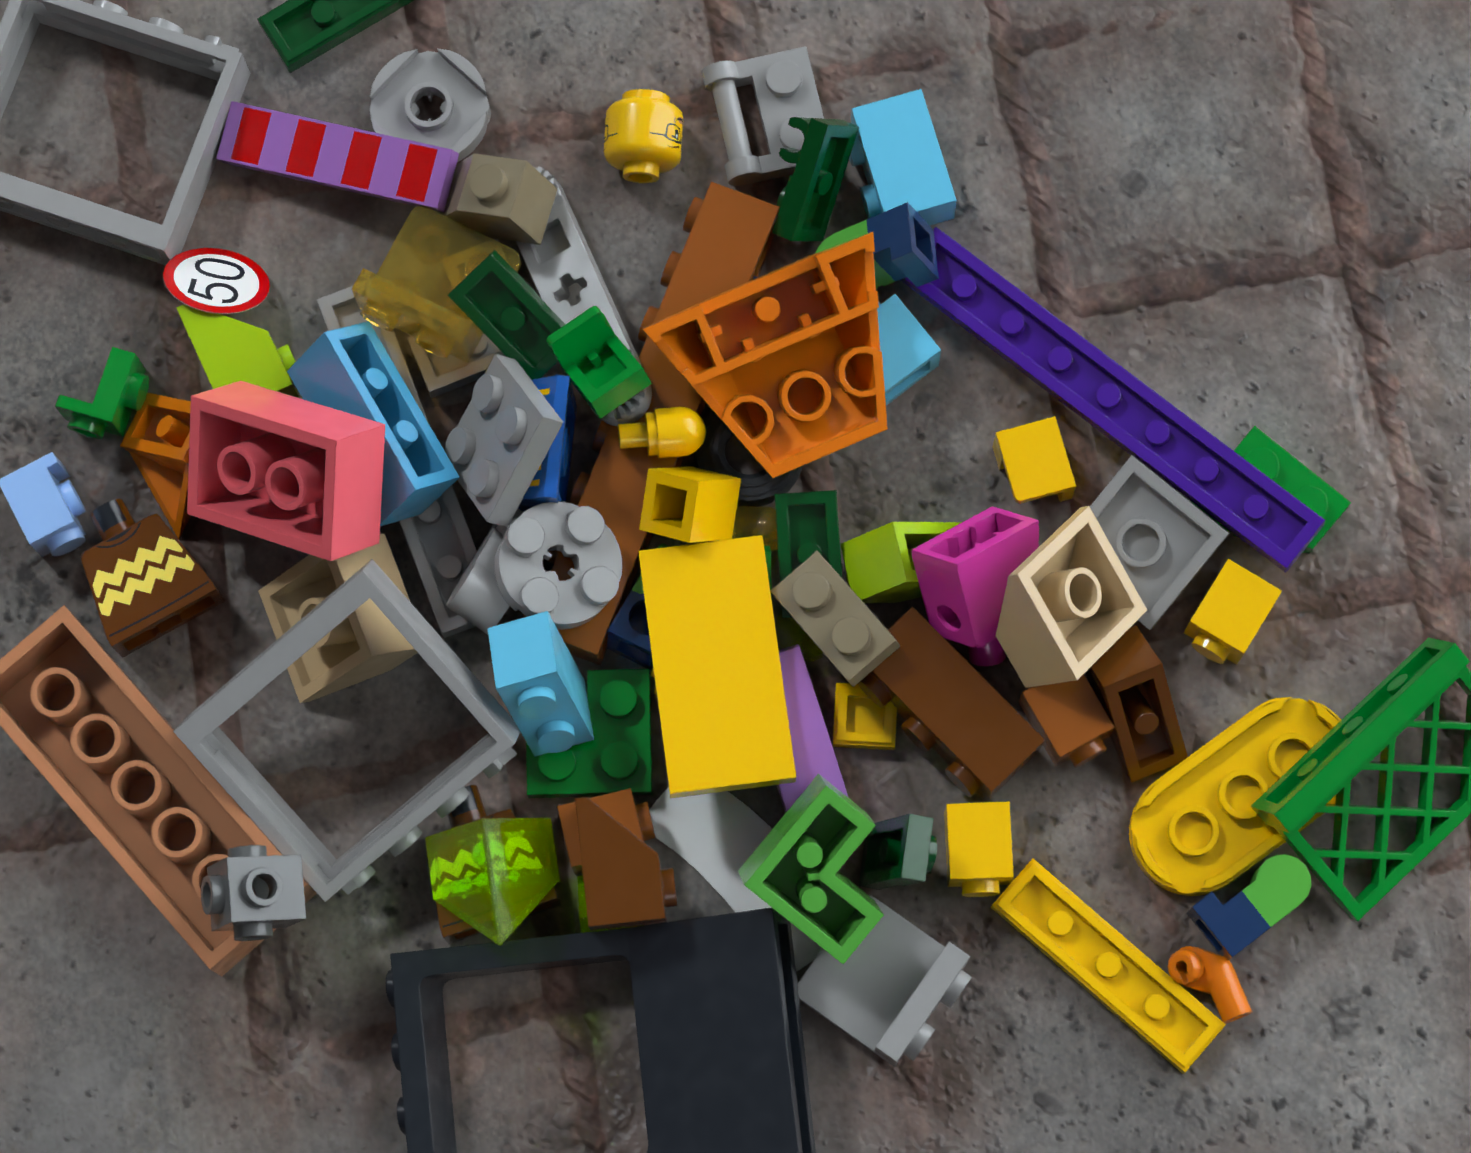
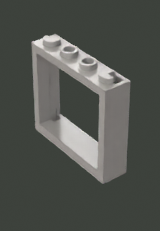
M9 0L0 22V121L40 23L218 81L162 225L0 172V211L166 265L174 256L182 252L217 162L216 158L231 101L240 103L251 73L243 54L239 52L238 48L223 44L220 37L208 35L203 41L183 34L182 28L162 18L151 17L149 22L129 17L128 12L119 5L106 0H94L93 5L80 0Z
M373 559L190 713L173 731L283 855L301 854L303 878L324 902L341 888L349 895L357 887L363 886L376 872L370 865L387 850L394 857L405 851L423 833L417 825L434 811L441 818L453 811L470 794L464 786L483 771L488 778H491L501 771L503 765L517 755L512 746L516 743L520 734V730L512 717ZM370 598L485 728L488 734L341 857L336 859L219 726Z

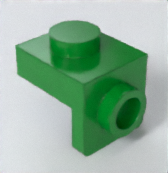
M597 306L590 307L546 339L548 346L566 376H570L571 383L600 419L652 384L643 367L615 335L605 315Z
M112 347L93 404L64 395L58 396L55 407L64 419L69 421L67 428L94 439H102L105 432L123 437L132 410L139 411L145 402L149 388V376L144 375L146 368L135 353Z

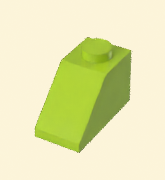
M186 304L176 307L213 389L234 382L244 381L299 398L293 381L287 373L289 368L296 362L288 344L277 348L267 330L219 313L201 311Z
M891 522L841 543L846 577L850 588L863 603H897L922 597L911 550L962 522Z

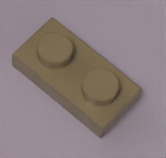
M818 551L770 591L853 687L900 647L897 640Z

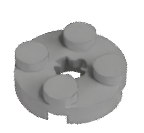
M437 48L438 52L426 51L418 53L416 49L396 56L380 70L372 84L369 111L374 132L452 149L459 154L457 162L461 161L480 144L491 118L487 93L480 73L467 59L450 50ZM433 95L444 100L440 106L442 115L438 119L432 121L429 118L428 121H423L417 118L420 111L416 102L420 98L428 96V100L431 102Z
M548 502L526 510L509 526L495 555L494 572L499 591L510 607L515 611L519 609L526 617L548 611L557 629L563 630L578 627L589 622L617 594L619 581L622 576V556L613 532L605 524L602 515L596 509L589 506L579 507L567 502ZM549 551H561L564 557L571 558L574 564V569L571 568L568 571V574L572 577L571 579L559 581L555 571L545 572L543 559L549 560L552 557Z

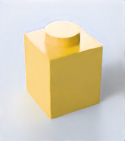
M693 466L648 468L639 530L688 543L732 539L741 478Z
M1228 559L1190 620L1184 634L1194 639L1191 646L1204 657L1223 664L1228 659L1237 665L1282 590Z
M1010 801L946 804L944 824L948 887H962V896L965 897L999 895V885H1010L1014 877Z

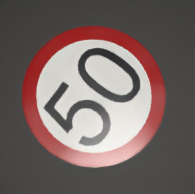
M197 248L182 252L174 256L166 264L163 272L165 286L176 299L192 308L210 313L231 314L250 310L265 300L270 289L267 274L256 262L237 252L220 248Z

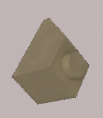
M472 154L456 165L444 213L435 212L432 226L442 231L541 245L557 188L526 160Z

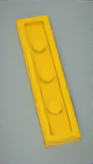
M1031 859L992 904L991 908L1182 1074L1189 1069L1226 1025L1035 859Z

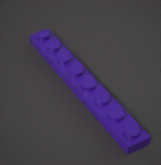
M935 227L933 229L939 279L916 287L908 277L900 279L903 283L1128 454L1136 457L1174 489L1286 573L1322 529L1325 519L939 228Z

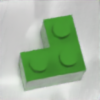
M818 773L738 870L742 882L748 889L842 964L847 961L884 916L874 899L839 872V869L876 825L867 812Z

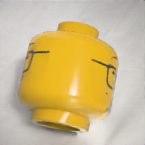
M650 89L626 91L622 94V99L615 101L606 112L603 150L605 160L614 168L623 171V178L627 181L635 183H653L658 181L660 173L674 169L681 161L684 122L682 111L670 103V97L663 92Z

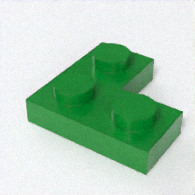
M649 668L587 670L588 704L594 740L574 745L563 752L546 753L539 756L533 755L526 742L528 798L596 797L630 788L633 796L653 795Z

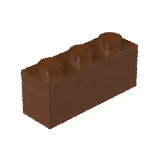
M912 607L888 629L900 644V647L864 677L858 685L881 708H884L891 701L897 708V713L905 720L901 728L908 738L924 752H928L933 748L949 764L945 769V773L964 794L972 797L977 792L987 802L1040 751L1045 739Z

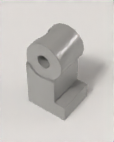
M518 508L508 527L497 524L491 526L446 604L448 608L487 635L488 628L496 626L509 608L496 582L494 561L506 530L524 513Z

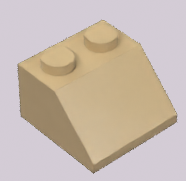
M1090 506L1080 507L1008 576L996 637L1025 688L1078 680L1147 611Z
M385 533L380 534L379 544L333 561L308 555L261 588L259 594L276 640L371 559L376 562L410 601ZM369 598L291 664L287 670L299 702L305 703L388 672L418 652Z

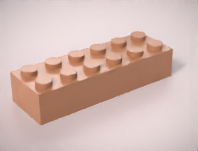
M63 605L0 659V726L206 966L222 977L263 940L235 941L233 931H212L211 915L204 913L201 903V884L204 876L208 875L207 867L228 857V849L239 846L263 845L266 846L267 856L283 854L173 732L175 729L80 620ZM303 878L306 904L317 893Z

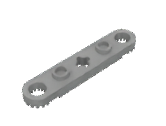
M538 166L535 169L557 188L556 196L541 245L517 242L541 299L565 324L590 307L597 306L605 315L615 335L642 366L562 186L548 170L546 171ZM578 283L583 288L580 291L581 301L572 306L567 301L570 297L568 287ZM651 385L633 396L630 401L627 400L624 406L620 405L602 417L601 420L612 426L638 421L650 406L652 399Z

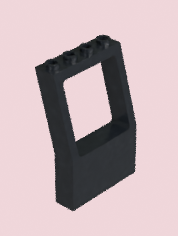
M772 907L621 929L390 954L391 970L386 975V993L389 1003L395 1008L397 1033L393 1035L391 1041V1054L396 1069L401 1073L402 1097L399 1098L397 1103V1120L401 1132L406 1135L407 1153H457L443 1003V987L445 983L456 978L628 960L631 969L648 1137L647 1153H816L791 922Z

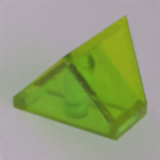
M551 818L480 819L425 837L433 900L499 946L505 942L556 883L560 882Z

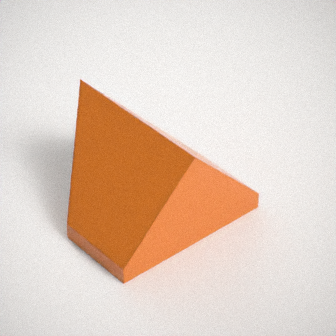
M147 393L145 402L141 409L137 411L120 447L129 451L179 540L191 515L187 514L191 401Z

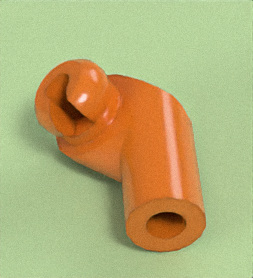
M1193 946L1182 947L1171 955L1167 966L1171 978L1185 987L1210 994L1222 1022L1225 1024L1253 1012L1235 969L1226 957Z

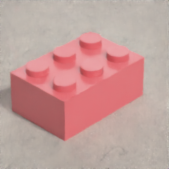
M244 381L234 382L191 395L187 514L328 561H333L379 544L385 424Z

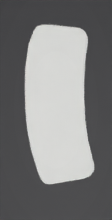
M668 787L649 810L656 838L692 865L724 898L735 913L771 908V906L743 884L738 870L766 838L772 828L728 791L670 799ZM791 923L796 971L815 960L822 947Z

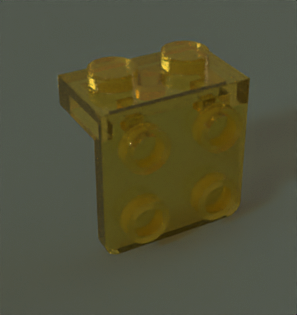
M417 206L410 212L377 274L363 268L351 290L361 310L360 315L373 325L390 332L396 327L416 337L415 342L426 351L445 359L450 354L468 363L484 333L448 297V294L492 251L496 250L516 272H518L521 265L519 254L514 249L426 206Z

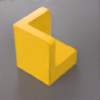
M1055 416L995 433L993 451L999 470H1006L1015 502L1021 504L1054 494L1058 495L1060 502L1072 499L1076 484Z

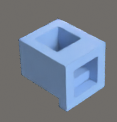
M53 452L0 479V487L29 544L41 557L49 553L52 556L64 555L81 546L86 540L84 537L86 534L77 516L85 513L86 509L69 479L61 484L59 483L70 476L65 466Z

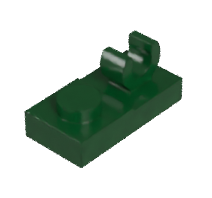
M792 117L788 125L802 131L804 142L801 150L780 148L779 156L788 163L796 164L793 175L789 177L787 186L779 195L776 205L779 206V212L772 233L790 241H823L859 126L841 119Z
M496 250L492 251L448 294V297L506 357L516 359L531 380L541 378L558 362L546 339L564 326L565 323Z
M837 490L774 494L780 582L816 551L825 558L842 578ZM781 605L782 618H792Z
M906 814L875 822L876 826L865 838L859 886L881 890L925 882L926 874H931L937 856V839L931 835L934 818Z

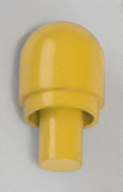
M687 407L654 409V412L645 413V422L618 424L620 449L647 447L648 456L657 455L658 458L691 455L701 447L706 435L705 424L701 416Z

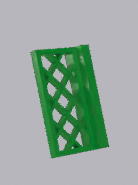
M1428 637L1251 805L1252 809L1266 825L1272 826L1278 831L1345 913L1355 921H1359L1471 814V671L1466 666L1470 662L1456 643ZM1456 681L1467 694L1465 721L1439 720L1440 696ZM1425 710V718L1416 719ZM1407 727L1424 728L1421 763L1394 762L1396 737ZM1438 728L1465 730L1462 765L1435 764ZM1381 752L1380 762L1372 761ZM1361 770H1379L1377 806L1349 805L1351 780ZM1393 771L1420 772L1418 807L1391 806ZM1435 773L1461 774L1459 799L1449 808H1432ZM1336 795L1335 804H1327ZM1317 812L1335 813L1332 848H1312L1298 831ZM1348 814L1376 815L1373 850L1346 849ZM1390 815L1417 816L1415 841L1404 851L1387 850ZM1431 817H1439V818L1431 825ZM1320 857H1331V867L1329 868ZM1345 858L1372 859L1371 883L1354 898L1343 885ZM1387 859L1394 860V861L1386 868V860H1387Z

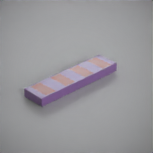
M231 101L216 159L229 165L444 213L459 154L448 148Z

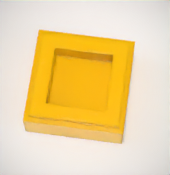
M836 683L833 747L895 750L897 708L891 701L884 708L879 707L862 691L858 684L853 687L850 683Z

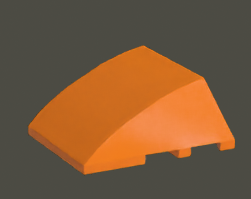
M874 232L798 260L694 304L642 329L772 478L888 429L883 358L880 351L877 310L879 302L878 291H876L873 254L875 252Z

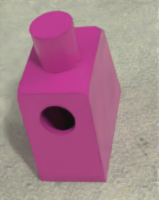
M993 506L911 550L929 624L943 638L968 646L969 661L977 666H993L1006 659V653L996 637L1008 576L1039 547V520Z

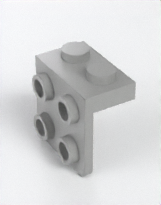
M869 895L876 901L884 916L844 964L840 963L822 948L798 982L799 999L895 1067L903 1055L914 1061L936 1030L926 1022L938 1004L941 1002L951 1008L972 978L963 971L970 956L951 942H948L946 947H944L878 899Z

